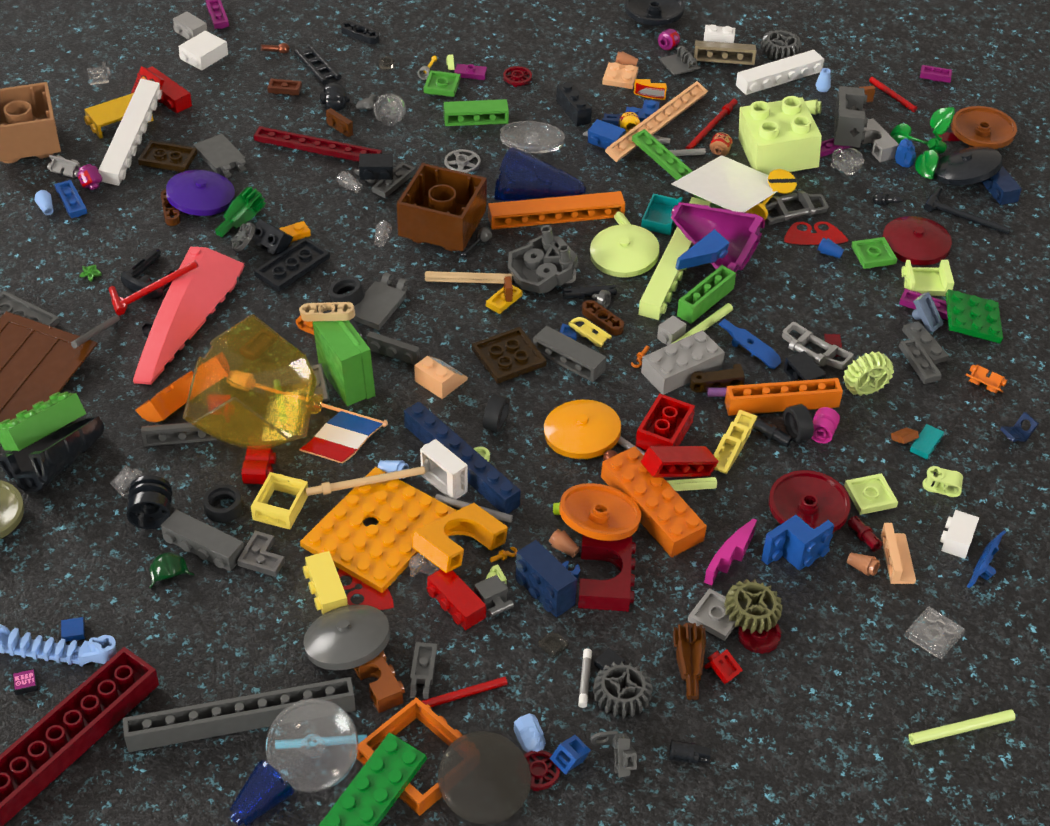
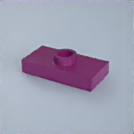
M456 64L454 73L461 74V78L485 80L487 67L472 64Z
M922 65L920 78L950 83L952 70Z

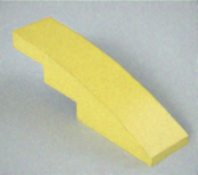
M739 410L734 422H731L714 453V456L719 461L714 470L725 474L728 473L757 421L756 415Z

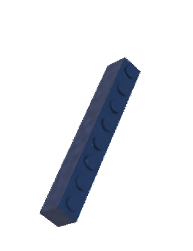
M417 402L404 410L405 427L424 444L436 439L468 465V483L500 512L508 514L520 506L521 490L422 403Z

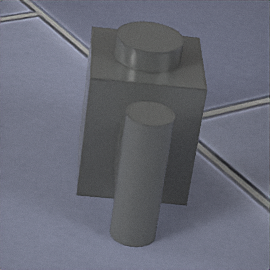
M497 575L474 584V593L486 604V611H488L490 617L514 607L511 599L507 601L509 590L506 583L501 581Z

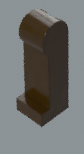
M734 364L733 369L705 373L697 371L691 375L690 388L693 392L704 393L708 392V388H727V386L744 385L745 375L741 364Z

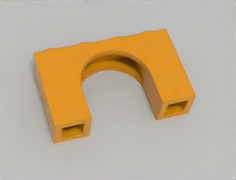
M472 503L415 530L412 548L445 573H448L462 565L464 549L451 540L449 536L466 535L474 538L489 550H493L505 544L508 527L477 504Z

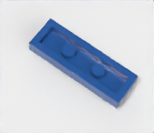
M71 180L54 184L70 218L87 214V209Z

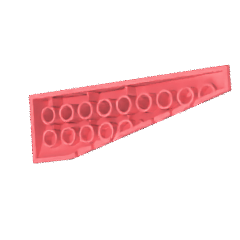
M206 247L189 248L180 268L195 260L199 267L172 281L144 346L134 375V384L152 385L165 370L164 366L175 358L174 354L178 350L183 349L185 341L187 339L190 340L206 322V317L214 313L216 305L226 299L225 295L228 292H232L237 283V277H240L243 271L244 263Z

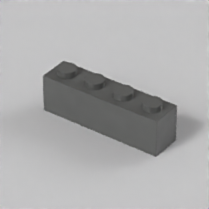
M547 325L533 337V344L544 357L591 382H594L606 370V356Z
M177 509L161 525L163 539L166 542L173 543L184 551L191 552L202 560H208L217 567L231 571L238 564L237 560L244 550L243 541Z

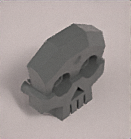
M550 225L542 226V235L529 241L528 245L509 252V274H512V279L522 290L547 293L556 285L561 286L573 279L574 269L579 267L576 253L560 236H553Z

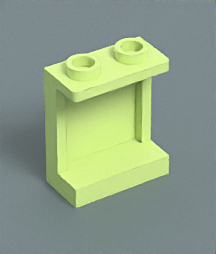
M906 260L905 266H902L901 273L902 277L905 278L904 287L908 290L921 294L929 292L931 296H945L948 289L953 290L954 280L948 260H941L939 268L912 267L910 260Z

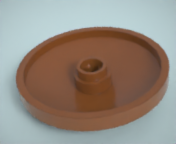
M986 106L963 108L955 113L951 123L954 135L962 142L973 147L1003 148L1013 142L1017 132L1016 123L1009 115Z

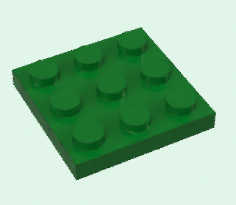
M948 289L945 296L949 330L1001 343L1003 333L998 302Z

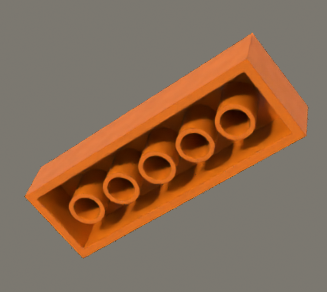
M635 446L603 461L601 478L608 486L624 492L637 503L641 511L640 523L671 558L704 541L707 525L663 477L653 478L641 463L644 455Z

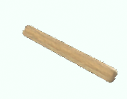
M426 271L425 281L504 284V278L511 276L512 280V274Z

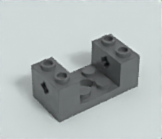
M839 86L834 111V145L860 148L861 142H864L865 132H863L864 127L867 128L868 118H865V109H862L863 104L867 102L865 88Z

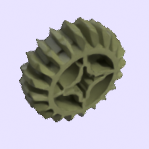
M746 579L743 583L739 581L730 588L725 597L724 607L726 608V615H730L729 621H736L735 627L741 626L743 631L749 629L751 634L757 630L761 634L763 630L768 632L771 627L774 628L778 620H780L783 609L781 598L777 597V591H771V585L768 587L764 586V581L759 584L756 582V579L752 582Z

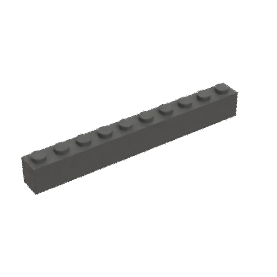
M351 677L125 717L123 718L124 738L128 752L356 711Z

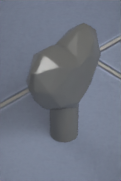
M371 94L368 98L358 101L356 108L359 110L375 108L374 100L376 95Z

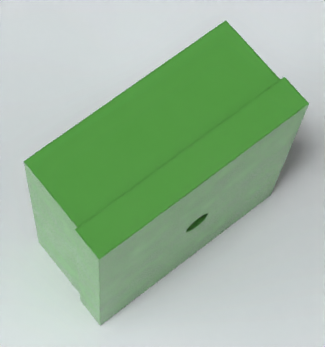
M312 321L318 363L323 365L325 376L346 406L376 396L370 348L350 321Z

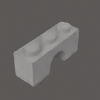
M874 118L868 119L867 128L864 127L863 129L865 139L861 143H873L872 155L879 162L894 159L899 144Z

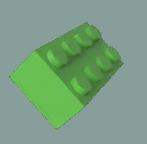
M68 391L54 393L49 396L50 400L37 402L33 405V409L29 411L23 410L16 414V418L0 422V443L3 449L6 451H20L87 414L77 393H68Z

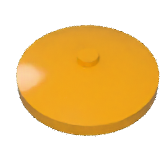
M574 400L559 405L549 413L544 423V436L549 447L558 454L574 459H589L603 455L618 443L621 436V421L618 414L604 403L594 400Z

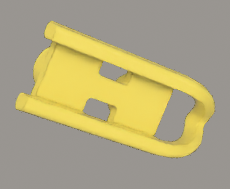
M576 317L568 323L581 337L588 338L597 347H602L608 338H612L610 334L585 318ZM579 321L584 322V324L581 327H578L574 323ZM595 329L596 331H598V334H595L592 331Z

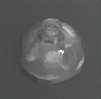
M386 93L379 96L374 103V114L378 121L383 122V125L392 126L399 123L405 117L406 104L399 95Z

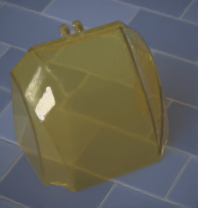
M254 314L214 338L210 343L212 345L211 349L204 358L199 357L196 362L183 418L215 439L239 448L267 449L307 437L310 415L321 412L323 396L321 394L314 395L317 379L306 355Z

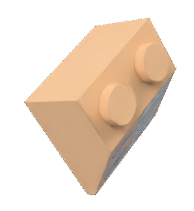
M426 356L414 365L415 382L441 399L468 380L467 376L444 361L434 357Z

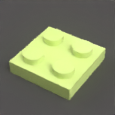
M882 473L845 481L844 487L860 515L896 508L898 505V501Z

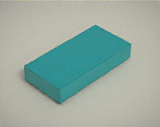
M926 424L919 434V438L912 444L910 452L928 459L943 437L944 431Z

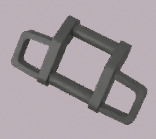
M802 190L788 195L772 196L769 200L770 204L765 205L767 211L776 208L779 216L771 218L768 214L765 221L767 225L788 221L794 217L826 213L829 206L822 194H807V192ZM796 199L804 207V209L788 212L783 202ZM818 200L822 207L814 208L811 201Z

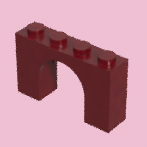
M582 535L581 559L610 562L619 569L620 573L608 580L580 578L578 608L629 612L630 603H634V591L630 589L634 587L635 574H631V570H635V558L631 557L632 554H635L636 542H632V535L616 541L597 540Z

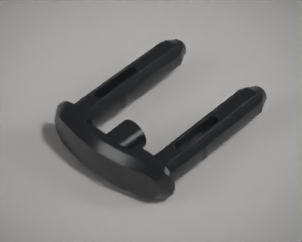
M152 250L129 271L122 272L121 282L123 285L137 292L152 284L153 282L148 275H144L140 279H136V277L160 258L161 250ZM180 262L177 266H175V267H174L169 273H167L165 276H167V275L171 274L172 272L178 270V269L180 268L182 262ZM172 281L145 296L152 298L162 297L163 291L171 285Z

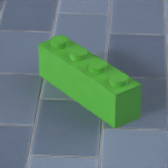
M507 99L444 102L445 126L508 124L509 110Z
M721 265L679 299L677 316L692 324L734 289L736 272Z

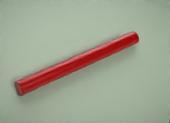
M871 77L869 79L870 83L912 112L917 110L915 105L876 78Z
M504 676L422 700L421 702L434 707L508 685Z

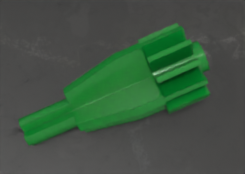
M251 186L246 187L230 204L223 216L225 220L215 229L216 234L223 237L232 227L236 229L243 223L245 224L250 221L266 204L264 202L265 198L262 197L261 193L257 189L253 190Z

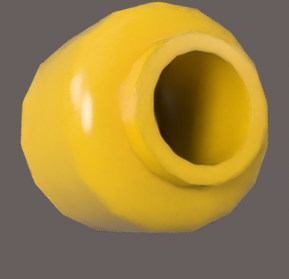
M630 111L622 114L619 121L620 127L625 129V133L640 123L638 115Z

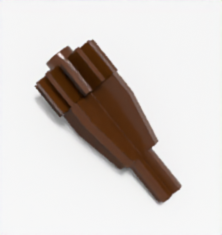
M686 623L683 626L679 624L678 628L674 627L673 631L674 648L677 647V663L683 681H686L687 699L698 700V681L701 680L706 629L703 628V625L696 626V623Z

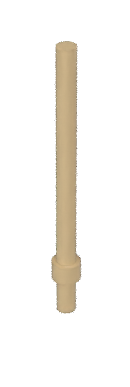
M416 467L331 484L325 482L321 483L320 486L305 488L306 495L310 496L321 493L327 495L331 494L332 491L425 474V467Z

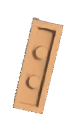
M884 523L881 540L883 542L891 584H915L916 577L906 534L894 533L893 524Z

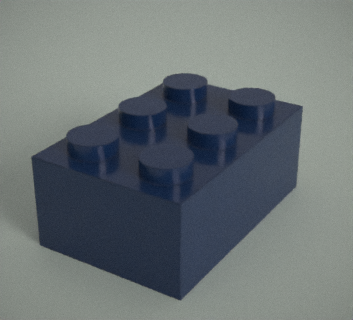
M535 540L517 551L516 581L519 585L524 586L530 595L543 605L547 612H551L555 617H558L575 606L577 578L547 549Z

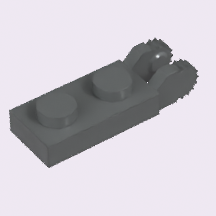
M415 643L410 675V698H415L417 684H425L423 698L429 699L430 686L433 683L437 644Z

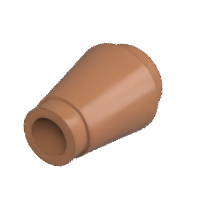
M618 51L615 62L636 66L638 58L623 51Z
M557 529L549 539L553 548L572 558L580 550V547L564 530Z
M851 552L848 556L847 564L867 576H875L879 569L880 561L874 556Z

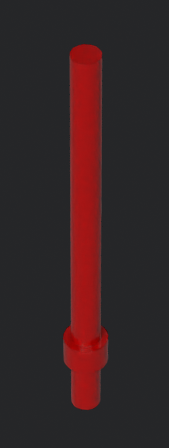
M732 99L729 103L725 104L722 107V111L685 149H693L726 115L733 111V107L738 101Z

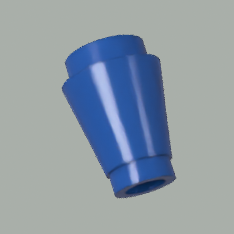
M823 238L817 249L821 254L839 259L844 252L842 247L829 238Z

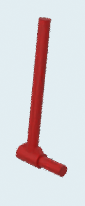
M195 260L126 298L119 297L114 286L109 287L108 290L112 298L111 302L116 314L123 315L128 304L199 267L198 263Z

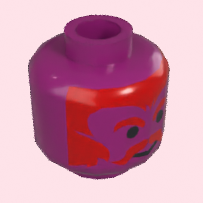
M667 29L658 37L659 46L667 51L678 46L680 42V36L674 29Z
M87 164L79 168L77 177L83 188L94 190L100 187L99 183L102 182V176L96 166Z

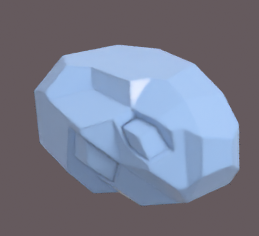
M529 713L519 717L514 722V732L523 750L526 752L543 750L546 744L544 733L536 716Z

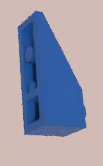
M714 229L679 256L675 268L680 270L712 263L719 258L722 259L728 253L730 242Z

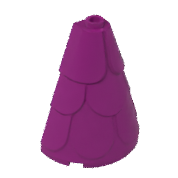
M679 202L671 212V219L694 245L714 229L729 241L727 255L711 264L715 269L723 265L734 272H737L738 269L742 271L761 239L762 233H760V229H763L765 226L764 218L757 214L710 208L708 205Z

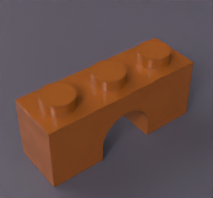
M384 651L371 661L354 668L360 680L368 677L378 678L377 681L369 684L370 698L378 713L403 703L404 686L401 681L396 680L394 668L391 664H387Z

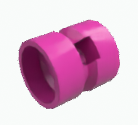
M822 407L816 411L813 418L814 433L812 439L814 441L828 443L832 440L840 421V416L835 410Z

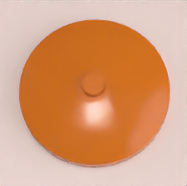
M586 483L575 485L563 493L559 505L560 515L570 528L584 536L597 540L616 541L630 537L637 531L641 520L640 508L630 496L616 488L602 484Z

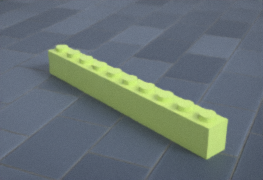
M692 197L689 202L691 204L708 205L711 208V202ZM678 226L640 300L638 315L659 320L661 315L666 312L667 302H671L672 292L676 291L678 281L682 279L683 270L687 269L677 270L675 268L677 259L694 244L686 238Z

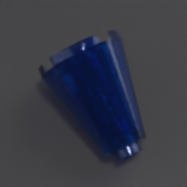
M260 760L229 810L232 814L229 817L238 826L241 824L247 826L292 796L295 791L287 781L285 782L280 777L281 774L265 760Z

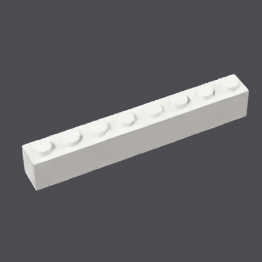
M140 79L98 170L102 176V182L119 186L121 181L125 179L126 170L131 166L132 156L136 155L137 145L141 144L142 134L147 130V123L152 119V112L157 108L158 99H161L162 90H160V83Z

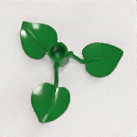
M954 107L940 108L933 113L930 126L934 129L933 133L936 138L930 139L928 142L909 136L912 128L905 123L897 125L891 131L890 136L898 144L906 138L928 146L929 150L919 155L915 162V169L922 177L927 179L934 178V172L939 161L938 154L944 153L947 148L946 143L941 141L942 138L939 135L944 134L950 127L955 113Z

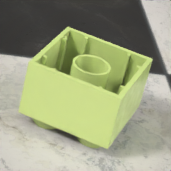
M788 96L782 101L769 103L756 101L750 106L740 107L739 141L751 168L769 175L770 172L776 169L792 172L819 167L822 135L803 97Z

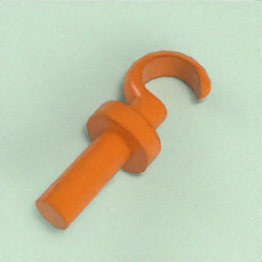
M645 346L642 352L637 353L636 361L639 362V364L634 365L633 362H631L632 367H641V360L643 356H645L647 351L650 349L649 346Z

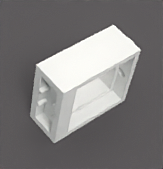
M436 439L425 444L420 449L421 467H425V474L421 476L446 497L458 499L467 493L468 465Z

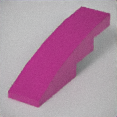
M752 519L739 528L722 545L706 569L704 583L713 585L718 572L727 573L733 559L742 562L755 533L756 519Z

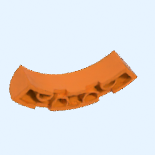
M222 351L194 369L195 373L189 371L165 387L151 400L139 406L136 412L149 422L163 421L185 403L227 377L230 369Z

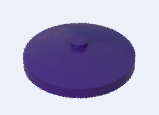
M189 170L173 176L168 181L166 197L169 203L181 212L197 216H209L221 213L229 208L235 198V189L227 178L218 173L206 170Z

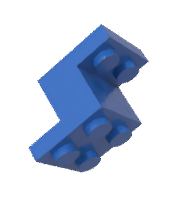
M794 515L766 534L761 560L768 565L773 561H778L783 556L799 571L806 566L809 567L820 556L824 557L829 552L834 524L827 520L813 529L800 517Z

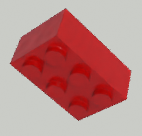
M659 394L637 429L635 446L647 450L649 446H679L693 423L695 406Z

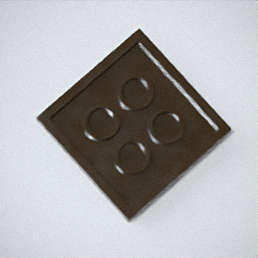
M521 327L471 344L472 351L497 384L542 368L547 364V360Z

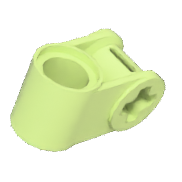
M932 466L928 468L927 478L924 479L922 484L924 489L929 492L949 497H958L962 492L963 475L957 471Z

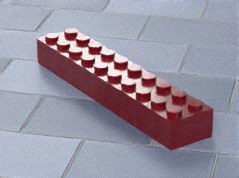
M123 647L0 755V826H4L159 686L155 668Z

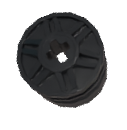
M154 475L141 476L131 482L126 512L128 521L142 529L160 528L171 515L172 486L167 480Z

